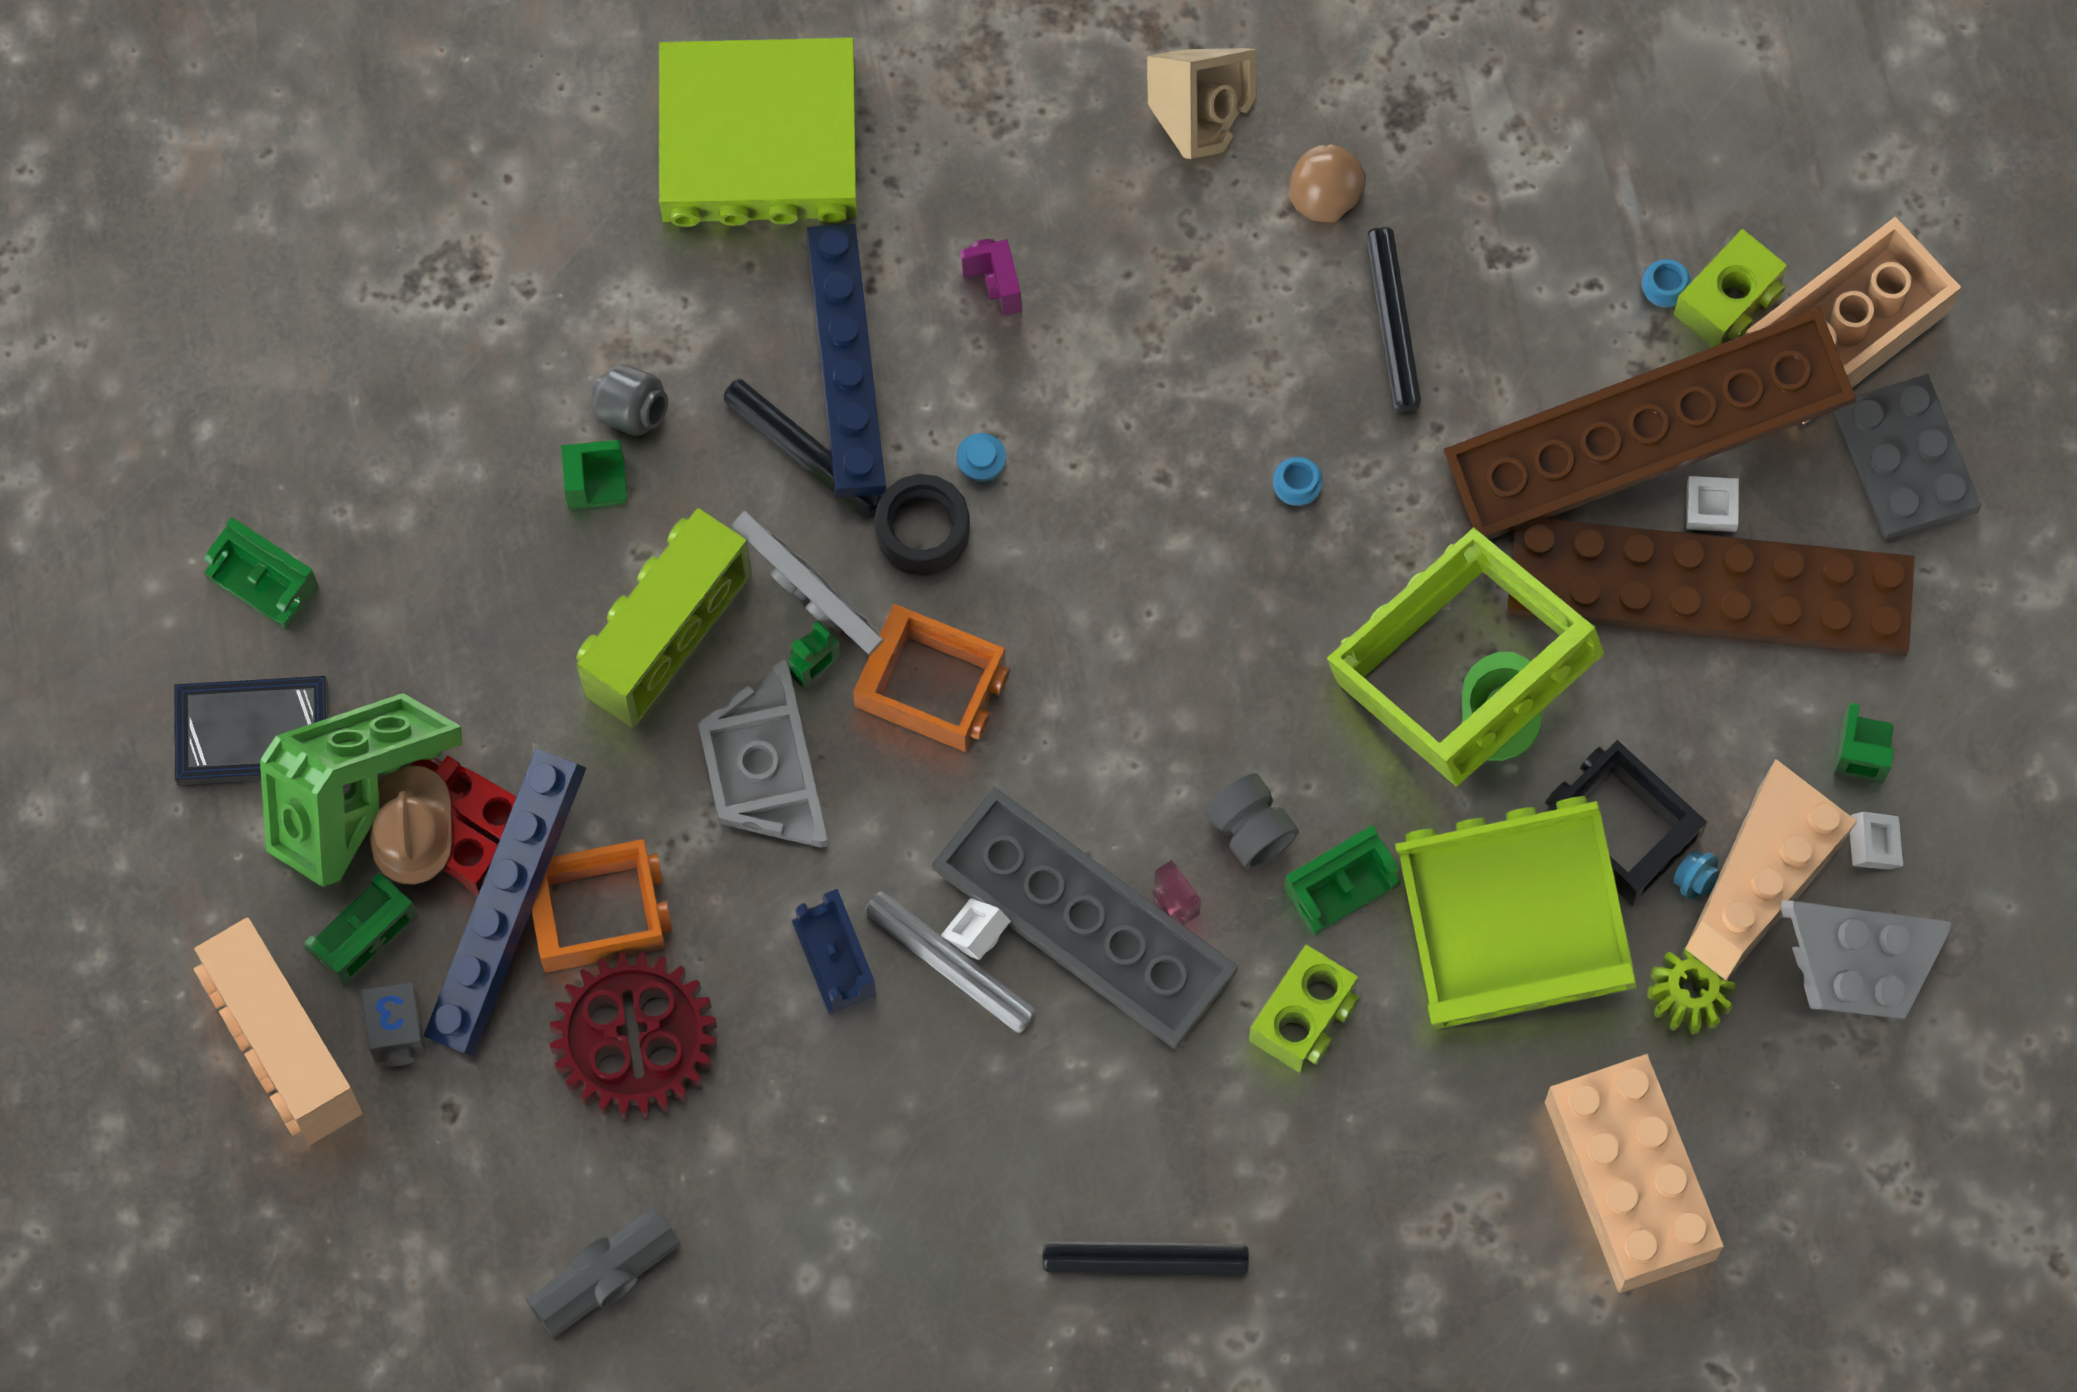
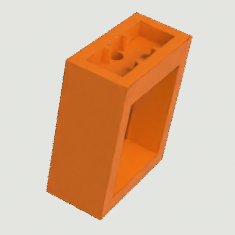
M893 604L879 634L884 641L869 656L853 690L855 708L966 752L971 739L980 740L984 734L990 718V712L985 709L991 695L1000 696L1007 683L1011 669L1005 666V648ZM908 639L985 669L959 726L883 696Z
M644 839L553 856L551 858L531 909L540 960L545 973L598 963V959L601 958L605 961L618 959L619 953L622 952L626 957L639 955L640 952L651 953L666 950L663 933L672 932L667 901L657 903L654 885L663 883L658 853L648 855ZM637 868L648 931L561 947L550 885Z

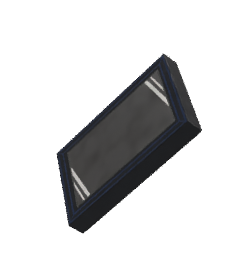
M326 676L174 684L175 781L177 785L261 781L260 759L275 736L328 718V681Z

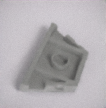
M743 511L731 526L775 566L770 575L791 594L794 593L802 601H805L807 598L811 600L805 608L824 626L832 628L838 634L844 631L869 655L884 641L878 635L879 632L873 623L802 556L771 531L764 529L749 513Z
M786 659L776 663L773 666V671L750 688L748 685L733 696L728 706L716 709L698 723L719 824L820 848L829 846L788 660Z
M1781 900L1783 917H1791L1799 942L1792 949L1797 965L1804 974L1803 986L1810 1009L1905 1019L1951 930L1950 921Z

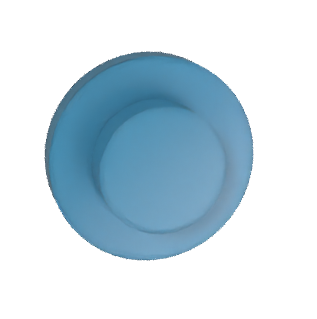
M1672 259L1659 260L1652 263L1645 270L1642 278V290L1646 298L1653 304L1660 307L1676 306L1678 296L1691 283V276L1688 270L1678 261Z
M976 433L968 436L961 442L957 450L959 470L965 477L973 481L986 482L996 478L1003 471L1006 464V451L1003 444L995 436L987 433Z
M1292 457L1286 459L1278 465L1274 472V491L1287 504L1293 506L1307 505L1313 502L1322 490V473L1319 467L1307 458Z
M1694 850L1685 857L1674 876V883L1681 888L1680 891L1683 896L1688 899H1693L1699 894L1705 896L1714 888L1720 873L1717 870L1718 857L1711 852L1703 854L1699 850Z

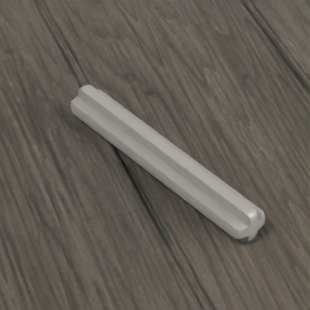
M878 892L869 901L865 910L866 915L1013 1030L1021 1033L1032 1022L1035 1010L1030 1004L885 892Z

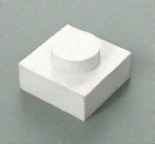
M1689 476L1687 481L1686 530L1736 532L1739 515V478Z
M1869 812L1850 815L1857 821L1850 832L1852 866L1884 870L1903 866L1899 816Z
M970 898L941 936L965 955L980 960L987 951L996 945L1000 934L1011 921L999 908Z

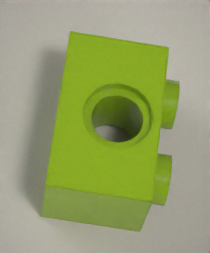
M1741 229L1678 296L1673 315L1712 347L1728 342L1730 339L1733 340L1744 336L1754 323V319L1751 316L1761 306L1769 309L1783 294L1786 286L1782 284L1788 265L1744 229ZM1729 287L1737 288L1744 293L1745 297L1741 299L1730 298L1723 292V289Z

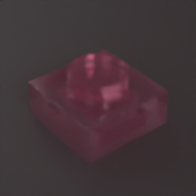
M1173 860L1155 870L1154 886L1156 889L1152 891V894L1159 907L1170 916L1175 914L1182 925L1200 915L1201 899Z

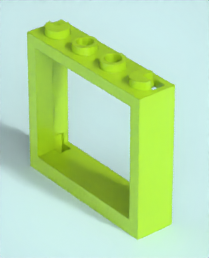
M1473 527L1454 545L1450 544L1444 554L1425 571L1417 573L1409 581L1407 587L1388 604L1377 608L1370 620L1351 637L1344 638L1341 641L1342 645L1327 657V661L1339 686L1457 787L1605 653L1596 628ZM1483 572L1555 631L1559 637L1439 743L1364 677Z

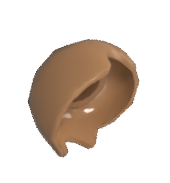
M1321 144L1304 153L1295 164L1289 179L1288 196L1296 211L1310 220L1329 223L1336 222L1348 210L1358 205L1361 195L1364 194L1366 174L1358 158L1345 148L1333 144Z

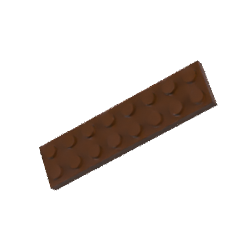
M1818 307L1444 448V452L1472 527L1491 540L1512 532L1515 528L1547 519L1856 403V397L1822 310Z
M1553 519L1540 520L1515 528L1513 531L1511 558L1592 625L1907 656L1909 651L1915 556ZM1508 593L1506 616L1539 619Z

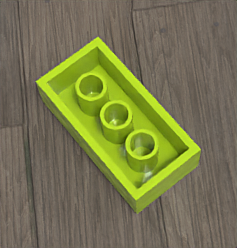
M697 508L689 519L683 517L675 524L667 539L669 545L659 558L652 556L644 564L637 577L639 584L628 597L622 595L616 600L607 615V620L609 621L598 636L595 634L590 635L584 641L576 656V659L579 660L576 664L584 696L632 729L639 723L752 576L747 540L700 508Z

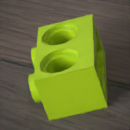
M1306 944L1251 1025L1249 1041L1300 1074L1309 1061L1317 1065L1332 1042V1038L1326 1034L1336 1019L1343 1023L1346 1022L1360 999L1354 993L1358 976ZM1315 982H1325L1332 986L1335 995L1327 1000H1318L1310 995L1307 988ZM1288 1023H1297L1305 1028L1308 1035L1299 1042H1291L1281 1035L1280 1029Z

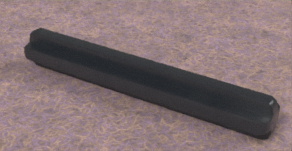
M1389 227L1374 228L1368 231L1367 244L1394 409L1397 412L1415 411L1420 407L1421 396L1394 232Z
M735 379L723 393L725 403L834 492L830 451L743 379ZM882 495L843 497L842 499L861 515L868 517L875 512L877 503Z
M1046 1242L1043 1245L1042 1266L1046 1272L1244 1275L1249 1268V1250L1244 1244Z

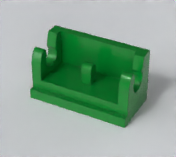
M233 517L228 520L226 527L208 549L203 559L209 563L204 571L208 579L285 629H287L319 587L313 570Z
M1372 824L1287 874L1284 891L1313 936L1398 887L1401 881L1396 874L1399 870L1397 863Z
M380 872L372 878L371 885L316 937L311 935L304 942L305 949L343 987L418 918L413 903Z

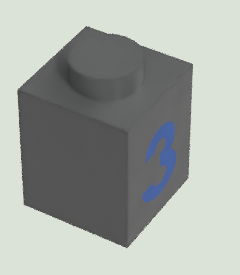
M413 982L361 990L369 1050L375 1063L384 1061L386 1066H402L414 1062V1056L426 1055L419 996Z

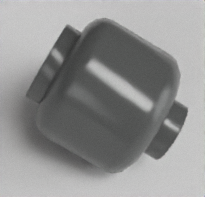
M616 365L607 371L605 375L600 376L594 383L591 392V399L594 403V411L598 421L607 427L632 436L643 435L650 429L659 426L667 412L668 397L664 392L661 380L653 374L628 365Z

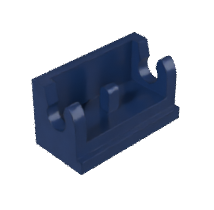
M838 889L825 893L822 897L823 902L815 907L808 908L805 903L800 904L795 910L796 918L792 920L828 1014L876 996L875 980Z

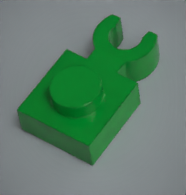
M819 621L812 624L813 630L810 634L805 635L800 640L797 638L792 643L791 657L788 659L791 677L804 690L841 657L839 640Z

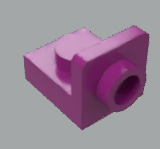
M982 239L970 244L968 248L962 249L960 251V260L963 276L970 277L984 274L990 301L999 299L1003 316L1021 312V291L1008 239L997 242L993 239Z

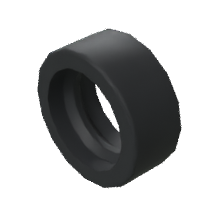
M915 474L899 479L885 490L877 503L875 531L880 550L891 564L908 573L927 575L945 570L960 558L968 545L970 514L964 496L954 484L937 475ZM918 499L935 500L944 505L949 511L952 520L951 533L946 541L937 547L926 550L913 549L902 544L896 537L893 528L894 516L901 506Z

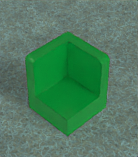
M620 440L561 445L564 492L568 509L625 504L628 501L625 461Z
M1849 702L1842 720L1834 774L1884 783L1892 766L1894 748L1890 747L1894 726L1889 722L1858 717L1860 704Z

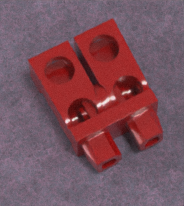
M448 755L443 762L437 758L414 761L411 766H421L432 770L441 777L448 787L451 799L452 846L450 857L443 870L464 884L468 891L478 897L517 796L476 772L461 766L458 761Z

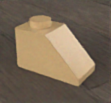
M1187 49L1147 56L1148 105L1184 158L1194 159L1225 152L1233 138L1229 130L1240 112L1247 113L1256 99V49Z

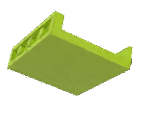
M811 38L659 42V204L662 222H671L676 226L690 227L699 224L700 221H720L726 225L737 226L746 224L749 220H769L775 224H791L798 219H818L824 223H840L847 218H857L854 39Z
M1585 796L1572 797L1558 801L1556 803L1557 810L1538 814L1536 807L1520 808L1507 812V820L1487 824L1485 818L1464 820L1455 824L1456 831L1436 835L1434 828L1417 830L1405 835L1406 842L1395 844L1396 852L1400 857L1429 1004L1427 1005L1431 1025L1436 1030L1638 988L1603 820L1597 801L1587 803Z

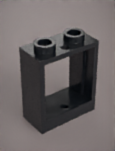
M1616 740L1606 751L1601 747L1594 750L1580 766L1583 774L1572 785L1566 781L1561 783L1550 794L1545 804L1549 807L1547 809L1548 812L1557 810L1556 803L1558 801L1579 796L1588 798L1614 773L1673 827L1629 872L1610 856L1617 891L1633 906L1702 837L1707 821L1622 743Z

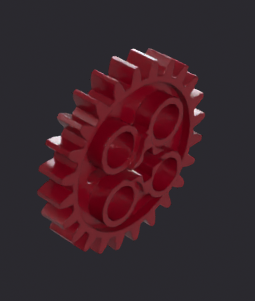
M622 952L619 953L617 967L612 969L603 958L598 959L600 974L594 977L587 970H580L584 986L579 988L575 985L567 984L565 989L572 1000L571 1003L556 1002L554 1005L556 1012L565 1018V1020L552 1021L549 1025L551 1033L563 1037L549 1043L552 1054L565 1055L555 1063L558 1074L572 1072L565 1081L569 1091L584 1086L580 1096L584 1105L599 1097V1109L603 1115L611 1109L613 1104H618L622 1119H627L632 1106H639L640 1113L646 1119L649 1116L650 1104L655 1102L660 1109L667 1113L669 1112L667 1097L673 1094L679 1100L685 1102L687 1101V1096L683 1085L686 1082L697 1087L702 1085L701 1077L695 1071L696 1067L702 1069L712 1068L711 1058L702 1051L717 1049L716 1038L704 1034L717 1028L716 1018L713 1016H701L712 1007L709 997L694 999L701 990L700 982L694 980L683 985L686 977L683 966L676 968L671 974H668L666 957L662 956L654 967L648 966L645 952H640L636 965H629L626 956ZM627 992L633 995L635 1018L640 1032L638 1040L644 1069V1076L640 1079L634 1076L632 1052L627 1039L629 1030L623 996ZM657 997L669 1002L667 1010L661 1015L649 1016L642 1011L644 1004L649 999ZM604 1005L612 1006L618 1010L616 1018L610 1023L598 1024L591 1019L593 1012L598 1007ZM661 1046H667L676 1051L674 1060L664 1066L653 1064L649 1060L651 1053ZM611 1054L619 1055L625 1059L623 1067L613 1074H606L598 1069L600 1061L605 1056Z

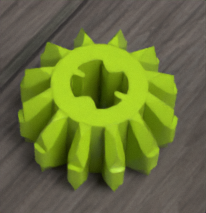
M1685 946L1681 959L1676 954L1668 952L1663 958L1664 967H1653L1650 978L1656 984L1648 988L1647 997L1654 1001H1661L1653 1012L1656 1018H1661L1668 1014L1673 1016L1669 1026L1672 1031H1677L1682 1021L1688 1022L1690 1033L1695 1035L1701 1029V1020L1708 1027L1715 1029L1720 1023L1718 1013H1730L1733 1003L1727 996L1734 994L1736 983L1723 979L1699 959H1695V956L1687 951ZM1685 983H1692L1694 991L1700 992L1698 998H1691L1689 990L1683 989Z

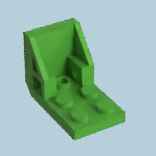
M401 693L275 736L260 759L266 851L322 887L340 881L380 810L377 774L396 772L402 765L419 759H433L439 757L445 750L462 745L461 726L405 693ZM351 783L350 790L344 795L343 786Z

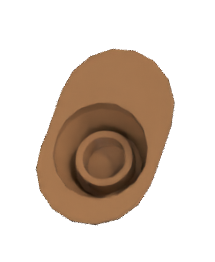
M409 765L400 768L396 772L389 773L379 782L380 810L370 827V839L375 864L383 874L398 883L415 885L432 879L443 870L450 857L452 846L451 799L447 785L437 773L426 767Z

